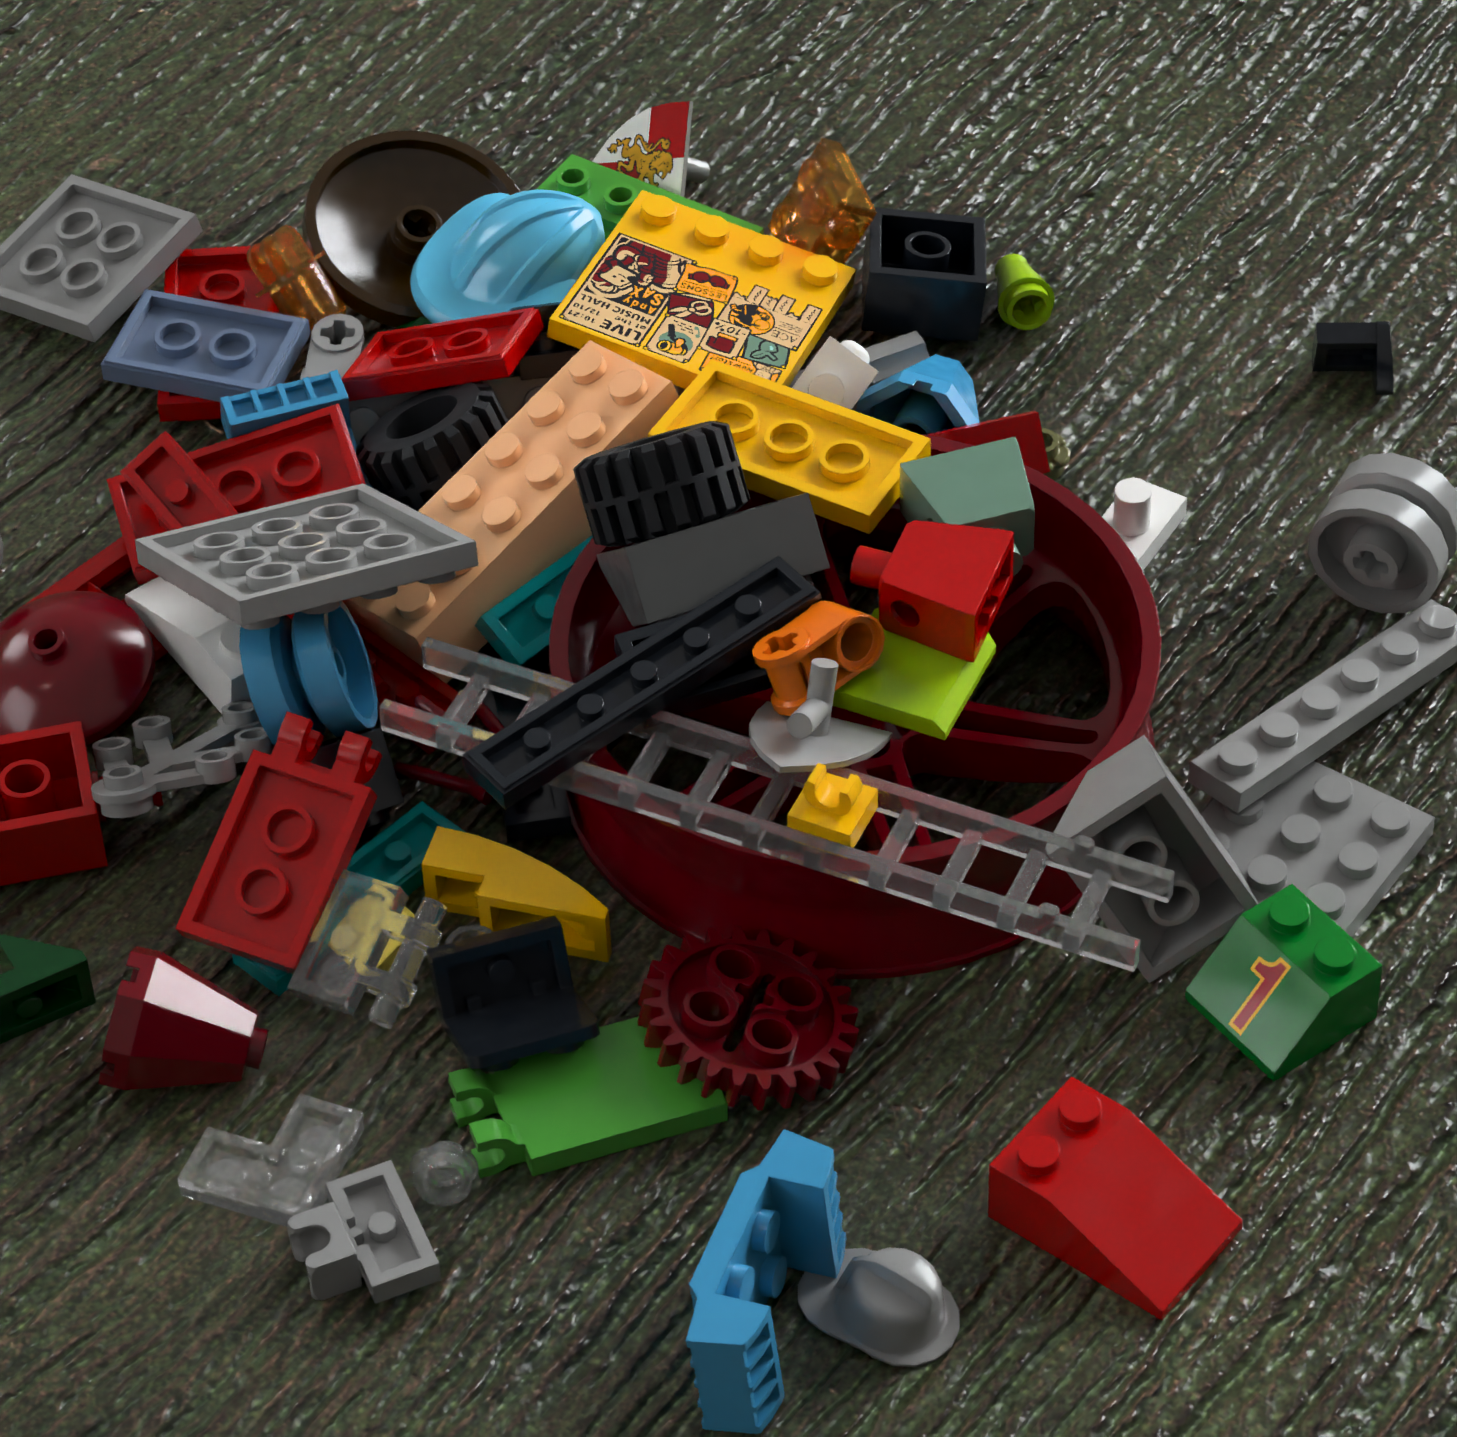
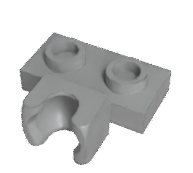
M392 1160L326 1182L329 1203L296 1214L288 1221L287 1229L294 1258L297 1261L305 1262L311 1296L315 1300H325L361 1287V1277L364 1278L375 1304L442 1280L439 1261Z

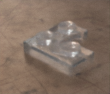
M299 1094L271 1145L207 1127L177 1178L181 1196L287 1227L288 1221L292 1216L324 1204L328 1197L325 1183L339 1177L365 1130L362 1111Z

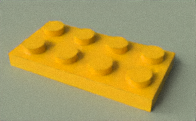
M713 359L708 362L648 433V437L709 421L728 423L747 489L776 500L808 493L814 514L867 534L874 530L900 497V463L931 456V438Z

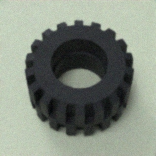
M483 381L434 388L404 401L381 417L359 441L360 444L356 447V455L373 489L418 511L509 420L496 394L488 383H483Z
M717 421L699 423L623 444L586 457L573 469L594 543L607 547L637 543L698 526L734 513L750 500L730 426L728 423Z

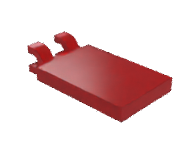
M287 711L271 755L253 749L175 929L185 938L301 977L378 797L371 787L364 784L373 777L381 761L382 754L380 751L371 749L373 742L370 738L346 730L339 745L332 769L310 763L318 752L324 736L321 732L312 730L314 723L310 718Z

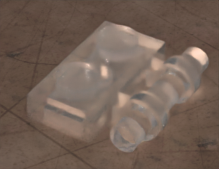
M343 869L287 988L297 998L353 1016L364 992L376 995L377 997L367 1018L379 1026L391 1029L401 1007L408 1008L418 989L413 984V981L426 956V949L437 947L442 933L438 928L447 907L435 899L423 897L414 918L403 915L401 913L409 897L400 886ZM389 939L402 942L389 971L376 968Z

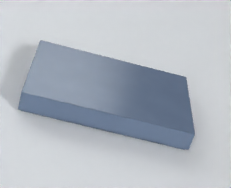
M145 289L101 363L103 380L220 402L221 397H230L250 392V390L254 389L259 390L276 386V384L280 383L284 384L310 336L309 319Z

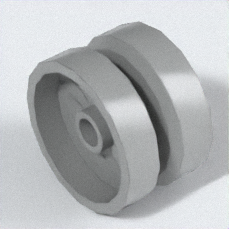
M1395 453L1368 454L1350 463L1337 482L1329 497V502L1320 513L1309 533L1308 555L1317 575L1335 594L1357 607L1375 612L1406 613L1426 604L1446 572L1447 563L1457 550V490L1442 473L1418 459Z

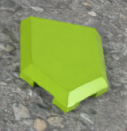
M879 608L874 609L871 616L878 619V621ZM883 628L885 637L884 647L878 661L870 669L861 672L834 692L833 706L946 740L995 655L996 644L988 632L973 663L889 632Z

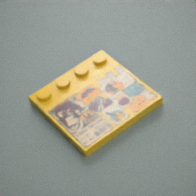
M642 190L549 318L547 337L581 349L591 340L672 381L673 385L684 389L691 384L711 359L789 387L851 291L856 269L836 262L828 256L817 255L782 242L774 236L763 235L728 222L720 216L709 215L674 202L668 197Z

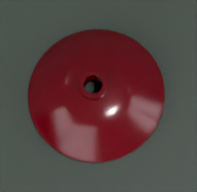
M68 591L32 601L6 617L0 623V735L81 721L85 743L89 745L121 726L135 712L145 698L155 670L153 641L140 616L130 606L115 597L91 591Z

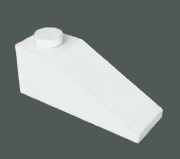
M160 576L125 594L126 604L140 616L145 626L154 634L157 640L221 714L222 707L229 703L245 700L251 701L243 673L239 648L241 625L216 612L198 599L189 596L188 593L163 580Z

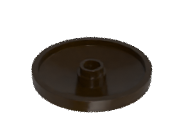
M392 131L371 135L339 150L316 174L307 194L303 214L302 235L308 259L322 283L341 302L369 319L397 328L424 316L412 296L410 278L418 255L436 231L462 207L479 197L492 193L512 195L521 191L513 179L496 162L479 150L456 139L421 131Z

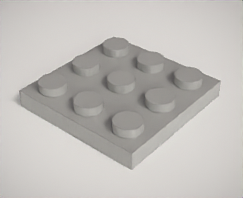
M71 174L0 245V310L96 342L143 294L144 290L200 235L203 230L199 220L194 213Z
M1315 761L1239 813H1236L1216 799H1213L1201 813L1204 820L1240 869L1258 904L1293 884L1351 937L1433 835L1435 817Z

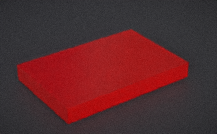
M533 307L377 332L341 379L350 402L469 382L506 378L512 374L543 330L544 325L539 309H534Z

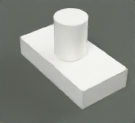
M1126 478L1115 486L1114 502L1106 510L1102 518L1119 534L1136 557L1143 571L1186 516L1187 497L1139 478Z

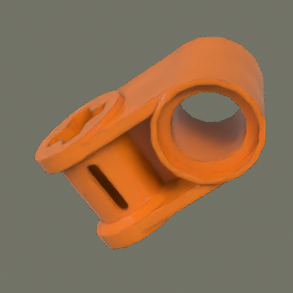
M819 601L812 604L805 612L779 630L771 632L755 644L752 653L756 664L761 668H765L773 687L771 703L774 711L779 715L790 716L806 701L813 659L828 658L839 664L835 685L836 691L861 672L870 669L878 661L883 651L885 637L883 627L875 617L832 601Z

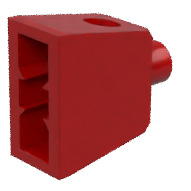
M914 520L906 524L893 552L860 545L853 557L850 582L879 590V622L885 630L974 663L1013 580L1014 532L1002 529Z

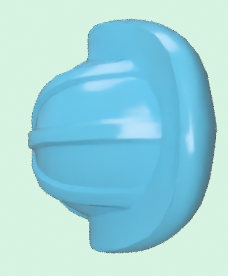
M535 189L512 195L492 193L479 197L450 217L430 238L418 255L410 278L411 293L422 314L431 323L508 312L513 307L562 302L605 242L601 214L587 201L577 196L554 190Z

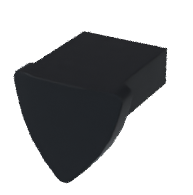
M1390 321L1316 323L1312 346V371H1372L1375 395H1393L1394 376Z

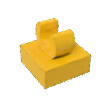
M817 763L805 782L803 790L787 814V833L851 854L878 808V789L862 784L858 775L850 774L848 779L826 772V765Z

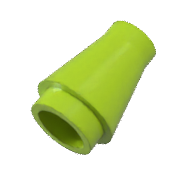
M1008 254L1002 257L996 263L994 269L997 278L998 311L1001 318L1007 324L1020 330H1033L1042 326L1049 319L1055 302L1051 286L1028 265L1027 260L1023 256Z

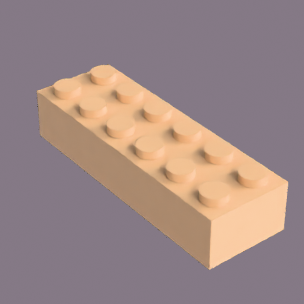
M589 340L418 510V512L475 540L478 566L455 571V578L443 583L425 584L416 581L397 586L398 592L386 598L366 599L358 596L343 600L353 619L447 684L488 642L475 627L480 616L592 535L573 469L586 457L647 438L650 430L679 398L672 381Z

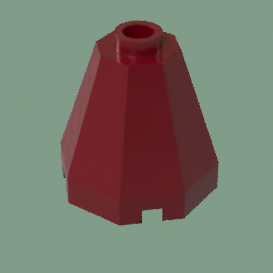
M136 946L130 951L126 966L138 968L139 970L133 969L130 981L121 979L102 1054V1062L108 1064L100 1072L98 1084L122 1090L238 1082L244 1078L246 1067L259 1070L269 1032L267 1029L257 1027L259 1011L163 952Z

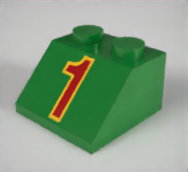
M1290 884L1238 917L1186 988L1185 999L1274 1082L1377 1017L1383 965L1297 887Z

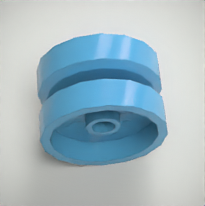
M339 601V607L336 610L328 613L306 614L300 611L294 613L293 619L287 615L281 616L280 622L270 628L259 630L240 628L239 648L249 695L259 721L274 746L287 711L310 718L314 723L312 730L321 732L323 736L326 728L336 737H343L346 730L360 733L375 727L378 719V697L372 667L357 624L342 601Z

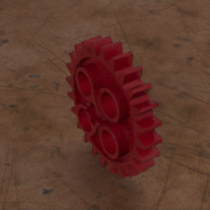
M734 926L731 939H724L714 927H708L704 943L687 933L683 937L680 949L666 945L661 961L652 960L638 1001L641 1010L637 1023L638 1026L647 1028L644 1040L645 1047L661 1048L657 1061L659 1067H669L676 1064L680 1066L677 1083L682 1085L697 1078L703 1082L701 1097L708 1098L717 1089L726 1091L728 1106L734 1107L738 1103L740 1096L744 1095L750 1096L757 1111H763L766 1098L769 1096H774L784 1109H788L791 1106L795 1092L811 1102L815 1099L818 1086L829 1090L834 1087L837 1074H845L851 1054L853 1053L859 1033V1028L855 1027L859 1010L857 1007L847 1005L852 991L850 987L833 986L838 972L835 967L820 970L814 968L818 956L816 951L805 953L799 957L792 953L794 939L789 937L779 947L770 944L768 930L765 929L760 931L756 940H749L740 926ZM768 982L769 985L766 988L762 1004L756 1005L752 1011L740 1043L733 1052H728L727 1050L731 1045L734 1031L740 1029L745 1022L756 992L762 983Z

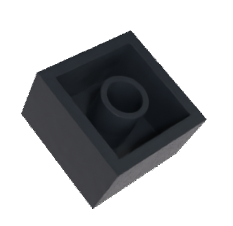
M870 207L862 264L861 330L874 331L886 336H897L917 331L921 336L935 337L942 341H978L987 285L985 218Z

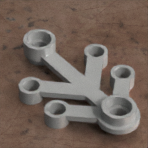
M250 700L237 701L223 706L222 717L217 720L216 727L174 750L171 746L173 734L170 718L160 715L143 717L134 721L132 727L135 746L138 749H144L149 764L143 767L133 765L131 740L127 737H109L96 741L92 745L95 768L104 772L102 773L103 779L95 782L91 787L92 798L100 804L101 813L106 817L128 818L138 816L150 811L154 807L153 795L156 792L231 781L237 776L235 763L248 762L253 749L271 755L274 745L263 729L253 703Z

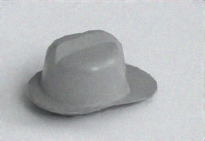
M866 1248L845 1249L844 1259L837 1278L805 1271L798 1284V1305L808 1322L823 1333L892 1366L917 1367L938 1360L952 1348L960 1330L959 1309L951 1293L942 1285L933 1265L920 1254L905 1248H885L878 1251Z

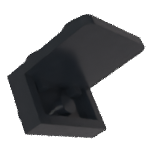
M556 916L426 949L440 1023L467 1066L471 1069H481L487 1072L502 1071L516 1065L519 1058L545 1051L551 1054L572 1052L579 1049L584 1044V1041L593 1039L600 1034L598 1019L573 986L562 924Z

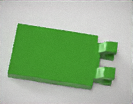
M638 1017L599 1027L600 1034L597 1037L584 1041V1044L579 1049L572 1052L551 1054L545 1051L519 1058L518 1063L513 1067L502 1071L489 1072V1074L480 1069L471 1068L448 1073V1082L455 1096L450 1099V1108L459 1128L469 1125V1132L476 1147L471 1149V1159L480 1179L497 1174L511 1165L525 1161L533 1177L728 1121V1103L720 1089H717L708 1098L701 1097L703 1082L697 1078L682 1085L677 1083L680 1071L678 1064L669 1067H659L657 1061L661 1048L645 1047L644 1040L647 1028L638 1026ZM498 1112L501 1119H484L488 1115Z

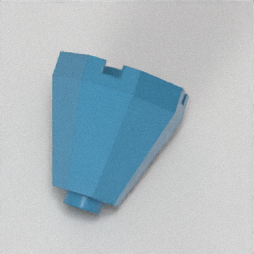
M937 354L867 388L858 400L856 412L923 435L980 423L973 380L960 361Z

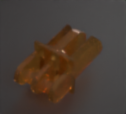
M284 225L278 228L274 234L263 238L261 243L251 246L247 251V261L264 287L263 290L255 294L256 297L259 298L268 292L282 314L309 319L310 336L308 339H310L311 331L319 320L329 315L346 314V306L316 261L326 254L323 250L314 256L299 232L291 226Z

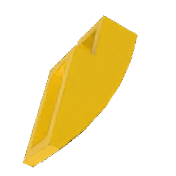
M437 826L421 864L426 908L479 917L481 935L556 916L562 924L567 955L609 962L612 954L609 909L586 889L550 865L515 848L478 835Z

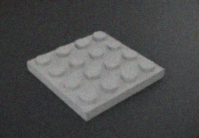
M364 483L135 539L138 564L185 591L189 596L213 608L216 612L241 625L242 628L250 630L273 627L280 622L281 616L300 611L306 614L328 613L339 607V601L358 596L366 599L386 598L398 592L397 586L416 581L425 584L447 582L455 578V571L478 566L475 540Z

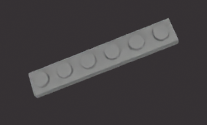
M1432 599L1429 600L1426 604L1420 606L1190 762L1188 782L1236 813H1239L1456 663L1457 614L1450 608L1442 606Z

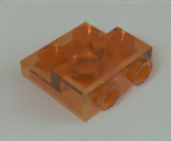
M821 138L810 158L806 159L801 165L798 177L783 202L779 203L774 209L768 228L772 236L782 242L817 255L828 256L836 262L845 264L877 212L841 142Z

